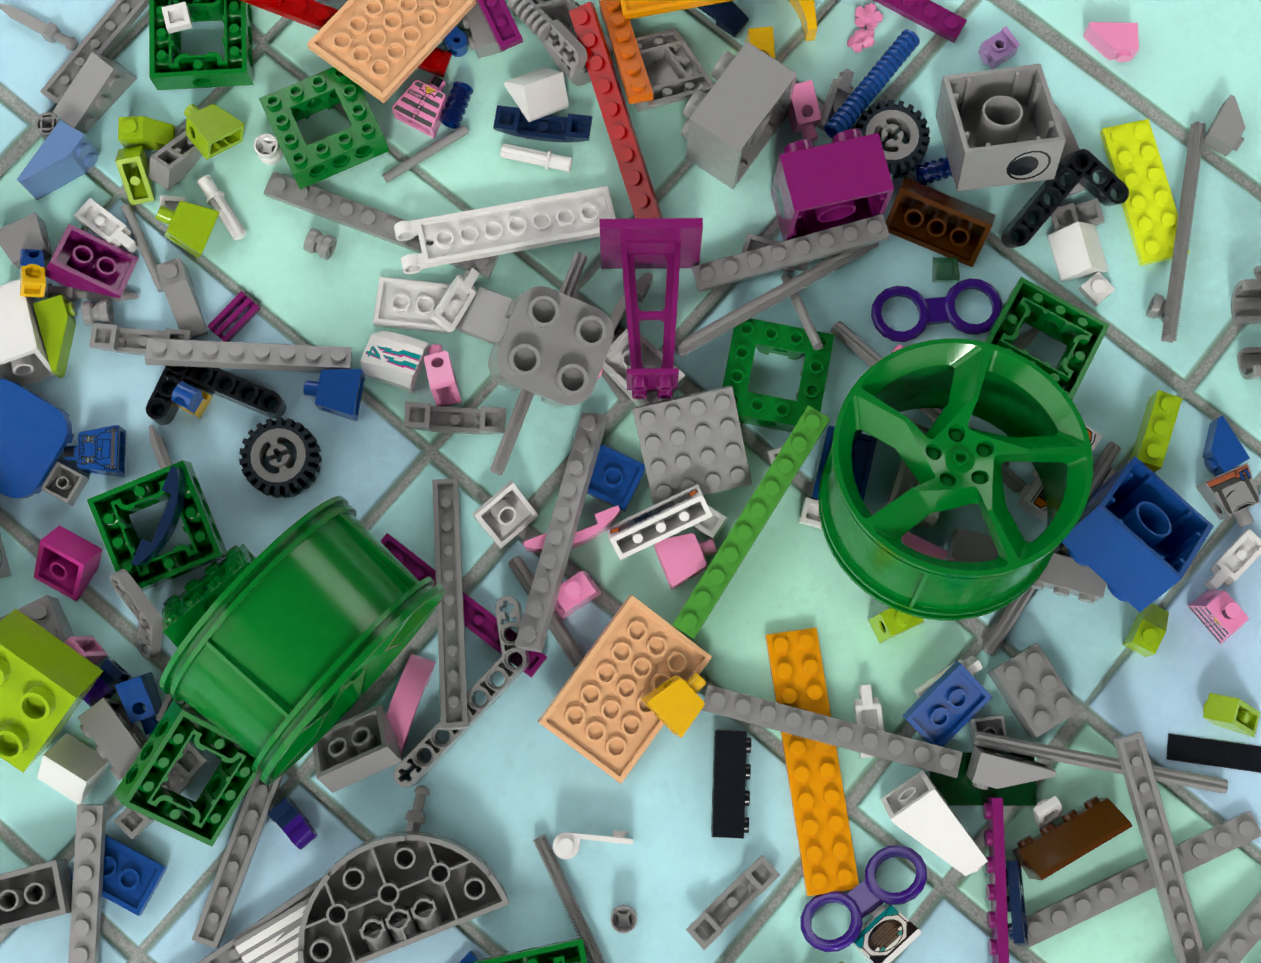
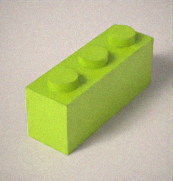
M1160 390L1149 397L1130 460L1135 456L1153 473L1162 468L1183 398Z

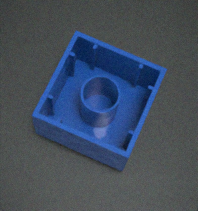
M1134 456L1094 493L1086 504L1078 522L1062 543L1067 547L1069 555L1075 562L1082 566L1090 567L1107 583L1109 591L1115 598L1123 602H1129L1136 610L1141 612L1183 578L1214 526Z

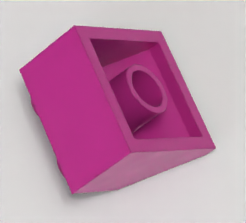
M59 525L40 540L33 577L77 601L99 568L103 549Z

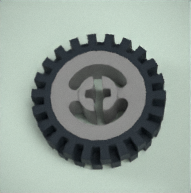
M888 100L887 104H884V101H879L876 107L872 104L869 106L868 111L865 110L861 114V118L858 119L855 129L862 131L863 136L879 133L882 146L885 144L883 151L889 172L893 174V178H898L901 173L905 176L909 174L910 170L914 171L918 164H921L930 142V137H928L930 129L929 127L926 128V119L920 118L922 113L919 110L913 112L914 106L911 104L907 108L904 107V101L900 100L898 105L894 104V100ZM904 134L907 138V144L902 142Z
M276 417L277 421H273L270 418L266 420L264 425L261 422L256 425L258 429L255 431L251 429L248 432L250 437L243 439L242 443L245 446L244 449L240 448L239 454L242 455V459H239V464L243 467L241 471L246 476V480L258 491L267 496L271 495L274 498H279L280 496L289 498L290 494H300L299 490L302 488L308 489L310 487L308 483L316 480L314 475L316 472L319 473L321 468L319 462H322V457L319 454L321 449L317 444L316 438L301 423H296L290 418L284 420L282 417ZM287 442L295 446L297 451L296 462L291 456L293 454L282 445L283 443ZM283 454L282 461L278 462L277 460L280 459L279 455ZM265 456L270 459L268 462L279 471L278 473L274 474L267 471Z

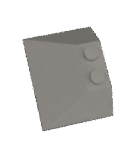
M676 28L636 38L653 90L652 101L633 104L638 112L689 99L698 89L708 94L714 86V82ZM612 50V58L614 61L618 81L624 89L622 79Z

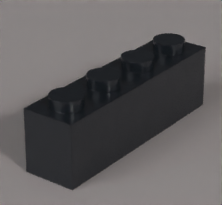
M714 731L711 837L744 839V833H749V817H745V806L750 805V790H745V781L750 780L751 765L746 764V753H751V738L747 737V731Z

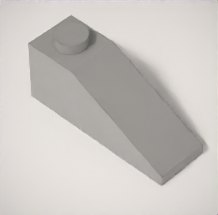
M186 131L150 156L149 178L167 190L184 179L203 156L187 137Z
M179 257L156 265L163 290L178 328L181 330H191V339L208 334L193 283L184 262Z
M975 745L966 772V776L973 782L972 785L983 790H988V787L999 789L1055 777L1056 771L1048 764Z

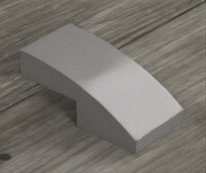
M1098 198L1076 205L1073 202L1057 207L1051 215L1055 232L1078 221L1095 226L1105 223Z

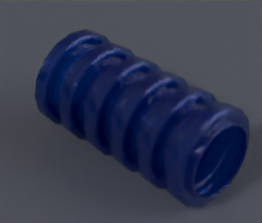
M459 81L453 83V89L450 91L451 95L448 96V102H446L445 109L442 111L443 115L439 119L443 125L453 129L460 127V122L463 119L462 115L465 114V108L468 107V102L471 99L470 95L474 92L470 85Z
M947 156L945 159L941 157L938 161L932 160L931 163L925 162L924 165L918 164L916 167V175L919 183L922 185H927V182L934 183V180L941 181L942 178L947 179L949 175L953 177Z

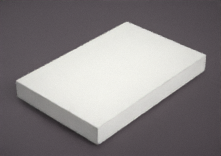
M380 276L373 325L447 334V331L430 317L450 284Z

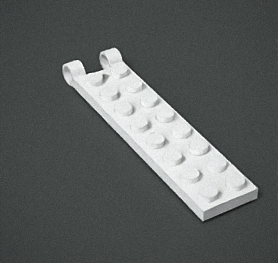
M608 186L412 221H400L394 225L396 239L399 241L411 240L417 235L419 237L422 253L408 254L401 258L403 272L405 274H414L424 268L600 237L599 219H616ZM427 242H433V245L429 246Z

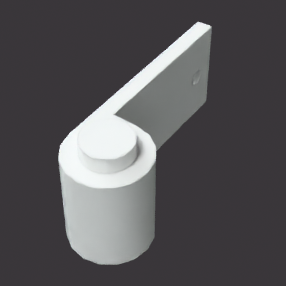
M613 830L612 837L564 832L557 835L554 839L553 851L555 855L565 860L571 859L579 852L581 839L632 845L633 839L626 838V834H629L627 831Z

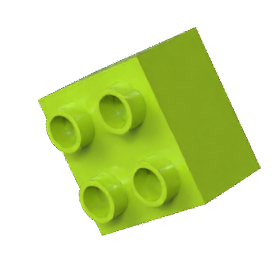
M14 609L0 621V758L24 773L52 744L103 670L17 609Z

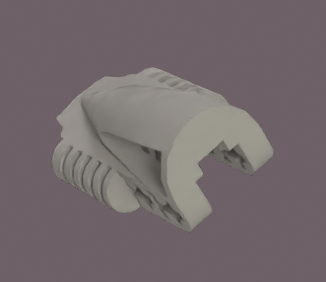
M508 0V7L537 36L558 68L573 84L581 86L591 82L585 64L587 52L577 39L569 14L570 10L579 7L575 0ZM604 34V38L611 56L612 44L610 39Z

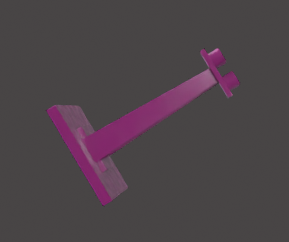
M703 218L599 219L601 269H622L631 369H627V390H632L633 399H646L647 390H657V397L659 399H671L673 397V390L678 388L679 368H673L679 269L692 268L699 265ZM667 268L664 310L640 311L637 303L635 269ZM643 320H661L664 323L661 368L645 369L642 365L639 323Z

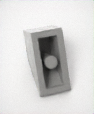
M1230 94L1225 100L1203 138V145L1224 156H1227L1232 150L1237 151L1244 141L1241 135L1246 127L1235 96Z

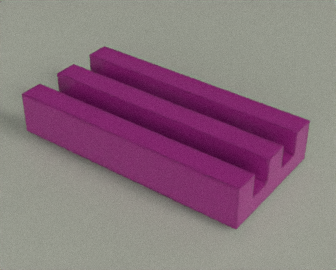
M241 291L207 327L223 342H230L261 308ZM250 306L251 308L224 336L222 333ZM232 313V315L221 325V323Z

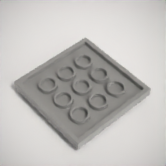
M731 385L632 407L653 505L697 484L703 495L752 484Z

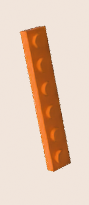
M600 0L599 9L608 38L612 44L613 54L629 104L652 101L653 90L630 19H625V16H623L620 0Z

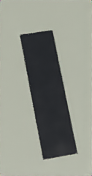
M1168 733L1166 757L1168 760L1261 773V746Z

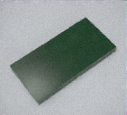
M962 753L957 778L929 771L930 780L949 806H983L984 803H987V797L1003 798V806L1037 805L1036 781L999 789L988 787V790L973 786V782L966 776L972 753ZM1006 753L1009 755L1035 761V757L1015 753Z

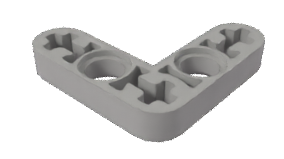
M121 569L111 574L110 580L118 595L138 620L136 645L143 658L149 660L160 654L163 619L127 570Z

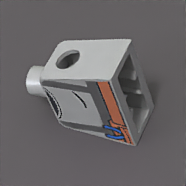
M1248 463L1196 486L1219 519L1222 520L1234 515L1240 528L1255 522L1248 508L1259 503L1260 498Z

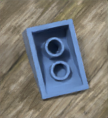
M60 120L16 180L35 199L39 200L84 175L89 168L96 164L99 152L83 133Z

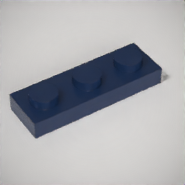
M1006 861V885L1009 886L1007 912H1011L1012 923H1008L1009 939L1014 940V944L1018 947L1029 946L1022 867L1018 861Z

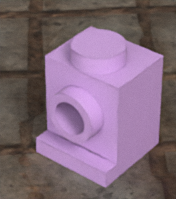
M1004 27L999 33L981 44L978 50L979 57L984 64H988L991 70L1015 56L1020 44L1010 30Z

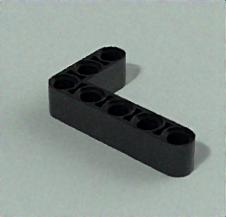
M1081 149L1069 153L1058 165L1055 178L1045 180L1001 234L1002 243L1008 248L1026 245L1078 182L1095 198H1098L1100 203L1109 207L1124 203L1129 197L1128 187L1090 151ZM1076 156L1081 159V167L1075 164ZM1094 172L1099 176L1098 184L1093 180ZM1060 175L1066 178L1065 186L1061 185L1059 181ZM1112 189H1114L1117 193V198L1115 200L1111 197L1110 194ZM1045 193L1050 196L1051 201L1049 205L1044 202L1043 197ZM1029 212H1032L1035 216L1033 224L1028 220ZM1014 230L1019 233L1018 242L1012 239Z
M165 366L146 405V413L152 420L159 425H168L175 418L179 406L172 401V393L167 394V389L171 385L175 384L177 386L179 382L184 381L270 418L281 417L286 411V403L275 391L220 368L186 367L185 370L178 371L179 366ZM210 372L208 379L200 381L203 373ZM232 381L230 389L222 390L224 383ZM255 391L252 399L245 400L247 392ZM278 400V404L274 409H267L270 401ZM160 407H165V412L161 416H156V411Z

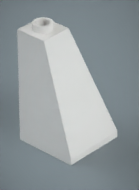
M20 279L0 286V379L14 381L24 387L55 376V374L50 369L33 303H35L34 297L20 296Z
M924 770L880 799L891 821L963 875L968 876L971 873L978 872L988 862L979 846Z

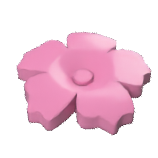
M873 3L865 5L864 8L858 6L855 9V17L857 19L854 23L861 29H864L866 25V29L874 30L878 25L877 23L882 22L883 15L880 14V11L875 12L876 5Z
M859 29L855 31L854 35L850 36L847 41L848 47H851L855 53L861 52L863 48L872 47L875 43L873 39L874 30Z

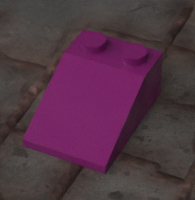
M68 224L45 270V276L67 287L120 298L139 258Z

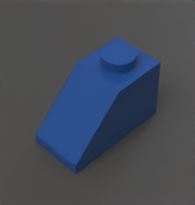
M1223 415L1210 423L1202 457L1205 460L1204 464L1207 470L1216 477L1247 461L1250 457Z

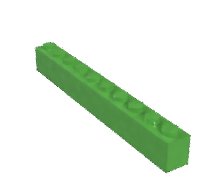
M807 406L672 626L693 639L696 638L831 418L811 406Z

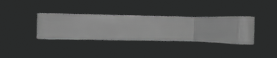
M510 596L501 597L495 605L502 656L467 692L469 728L524 672L530 662L529 651L518 649L514 646L516 640L509 641L506 636L508 629L511 627H516L519 631L523 618L520 602ZM507 602L514 606V609L510 610L511 619H517V623L507 622L504 624V620L509 621L508 613L503 611V608L507 607ZM518 652L522 655L523 662L519 667H514L510 659L514 653ZM500 671L503 673L505 680L501 686H496L492 678L496 672ZM480 690L487 697L483 705H478L474 699L475 694ZM440 721L394 770V780L396 783L403 787L417 784L468 729L448 730L450 739L447 743H442L438 737L439 732L442 730ZM424 748H428L432 753L431 760L428 763L424 762L420 756ZM415 765L421 767L415 768L410 773L412 779H404L406 775L404 770L412 769Z

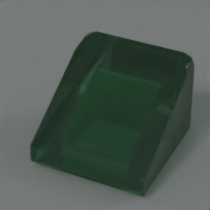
M933 257L932 282L957 283L960 281L958 258Z

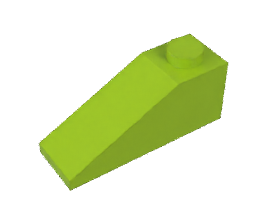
M61 294L33 303L51 372L59 378L65 377L76 327L74 316L77 315L74 303L68 301Z

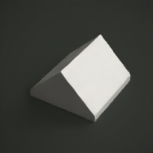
M543 67L504 82V86L528 122L563 110L569 106L562 71Z
M1078 221L1047 236L1060 282L1095 275L1098 271L1100 273L1108 272L1109 269L1095 225Z
M512 481L473 513L477 523L500 548L505 546L539 516Z
M66 733L43 754L37 778L75 803L83 804L110 762L107 758L103 759L90 746L71 734Z

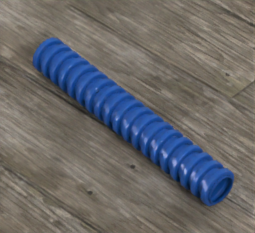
M909 29L903 30L888 50L885 51L884 55L880 57V60L876 62L875 66L872 67L871 71L868 72L867 76L863 78V81L859 83L850 96L847 97L846 101L843 102L842 106L838 108L837 112L833 114V117L824 126V130L830 138H833L840 132L849 130L869 104L872 103L873 99L881 92L886 83L890 81V78L894 76L903 62L907 60V57L919 45L920 39L916 33Z

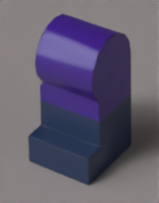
M107 658L100 666L101 670H103L102 674L83 699L90 707L103 697L111 698L117 692L115 685L127 681L131 677L115 660Z
M291 798L283 799L267 813L272 821L277 823L291 842L300 850L318 836L309 820Z

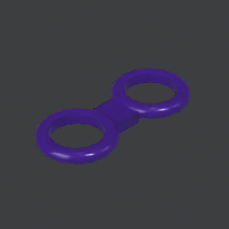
M969 278L959 281L949 289L946 297L924 299L918 291L908 286H893L877 295L872 304L871 318L876 330L883 337L895 342H907L916 339L925 331L927 325L951 323L955 329L965 334L979 335L991 330L1002 309V300L998 291L991 284L981 279ZM968 289L983 292L989 298L992 305V313L989 319L979 324H969L963 321L955 310V299L958 294ZM899 296L912 300L919 311L917 325L911 330L904 332L889 328L881 315L882 306L888 299Z
M892 845L878 850L867 863L865 880L846 894L834 891L816 895L805 905L800 917V929L805 940L815 949L824 952H838L849 947L858 938L863 926L862 919L883 903L890 905L905 904L915 899L923 891L927 881V866L922 856L912 848L903 845ZM892 857L908 859L916 868L914 882L908 889L901 892L891 893L884 891L876 882L878 867L885 860ZM829 903L844 905L851 913V924L846 933L832 940L819 938L812 930V918L815 912L820 907Z

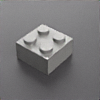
M56 462L41 489L73 506L89 479L69 467Z
M1004 715L969 720L973 748L976 732L1007 737Z

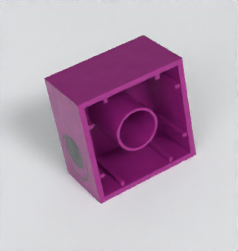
M849 129L835 135L832 138L833 143L814 147L812 140H799L790 143L784 148V154H779L771 189V196L783 241L884 214L894 187L879 133L863 136L860 129Z

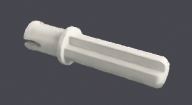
M503 144L500 150V157L543 166L546 170L552 168L567 171L568 173L571 171L573 158L552 154V151L547 153L509 144Z
M210 175L201 177L197 183L207 197L206 202L208 205H212L214 210L220 212L218 216L235 241L243 239L246 236V231L224 199L225 194L223 191H219Z

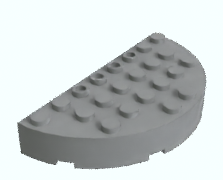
M409 831L385 834L370 839L347 852L322 877L312 893L302 916L299 929L298 962L365 963L509 904V899L492 869L466 846L441 835L427 832Z

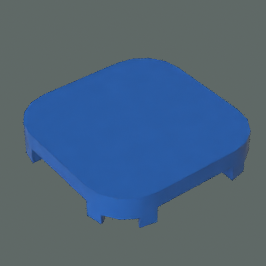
M0 379V493L10 498H29L42 491L41 487L66 444L72 443L74 434H72V423L69 419L70 415L63 409L54 406L19 383L6 379Z

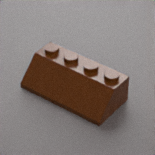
M904 178L887 217L886 225L888 232L973 267L993 226L995 214Z
M1095 796L1083 803L1085 808L1078 812L1073 809L1062 815L1063 821L1054 825L1051 822L1040 828L1041 834L1032 838L1029 835L1017 842L1019 847L1012 851L1029 879L1043 880L1131 828V822L1108 798L1099 799Z

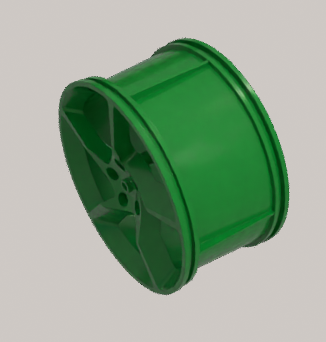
M970 339L928 340L901 348L875 363L857 380L850 389L839 411L833 433L832 446L822 471L818 494L821 528L828 547L842 570L858 587L880 603L907 615L939 621H956L976 618L1002 609L1027 592L1046 569L1055 548L1069 535L1086 506L1093 479V456L1088 431L1081 414L1065 390L1038 365L1009 349ZM920 408L944 409L926 435L908 417L900 412ZM971 415L992 424L1007 436L968 427ZM863 431L895 448L919 483L918 486L911 488L874 515L869 512L858 492L852 470V443ZM1007 461L1032 462L1044 489L1047 504V528L1032 542L1024 540L1006 506L1001 468L1002 464ZM969 504H977L980 507L986 526L998 551V557L982 562L941 560L913 550L903 544L901 538L930 513Z
M343 496L328 499L309 511L258 555L225 589L191 629L168 662L160 679L159 687L164 693L170 694L175 701L184 700L255 758L251 770L255 774L262 773L260 780L265 785L274 782L289 770L351 709L417 634L446 592V589L441 584L434 586L435 581L431 577H426L419 581L356 518V510L348 504V501Z

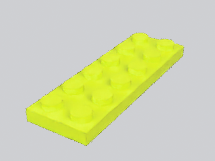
M1149 119L1102 128L1100 135L1111 172L1125 183L1129 190V197L1121 205L1139 265L1143 266L1172 259L1178 212Z

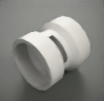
M264 133L255 139L254 149L264 164L275 165L281 161L283 152L273 135Z

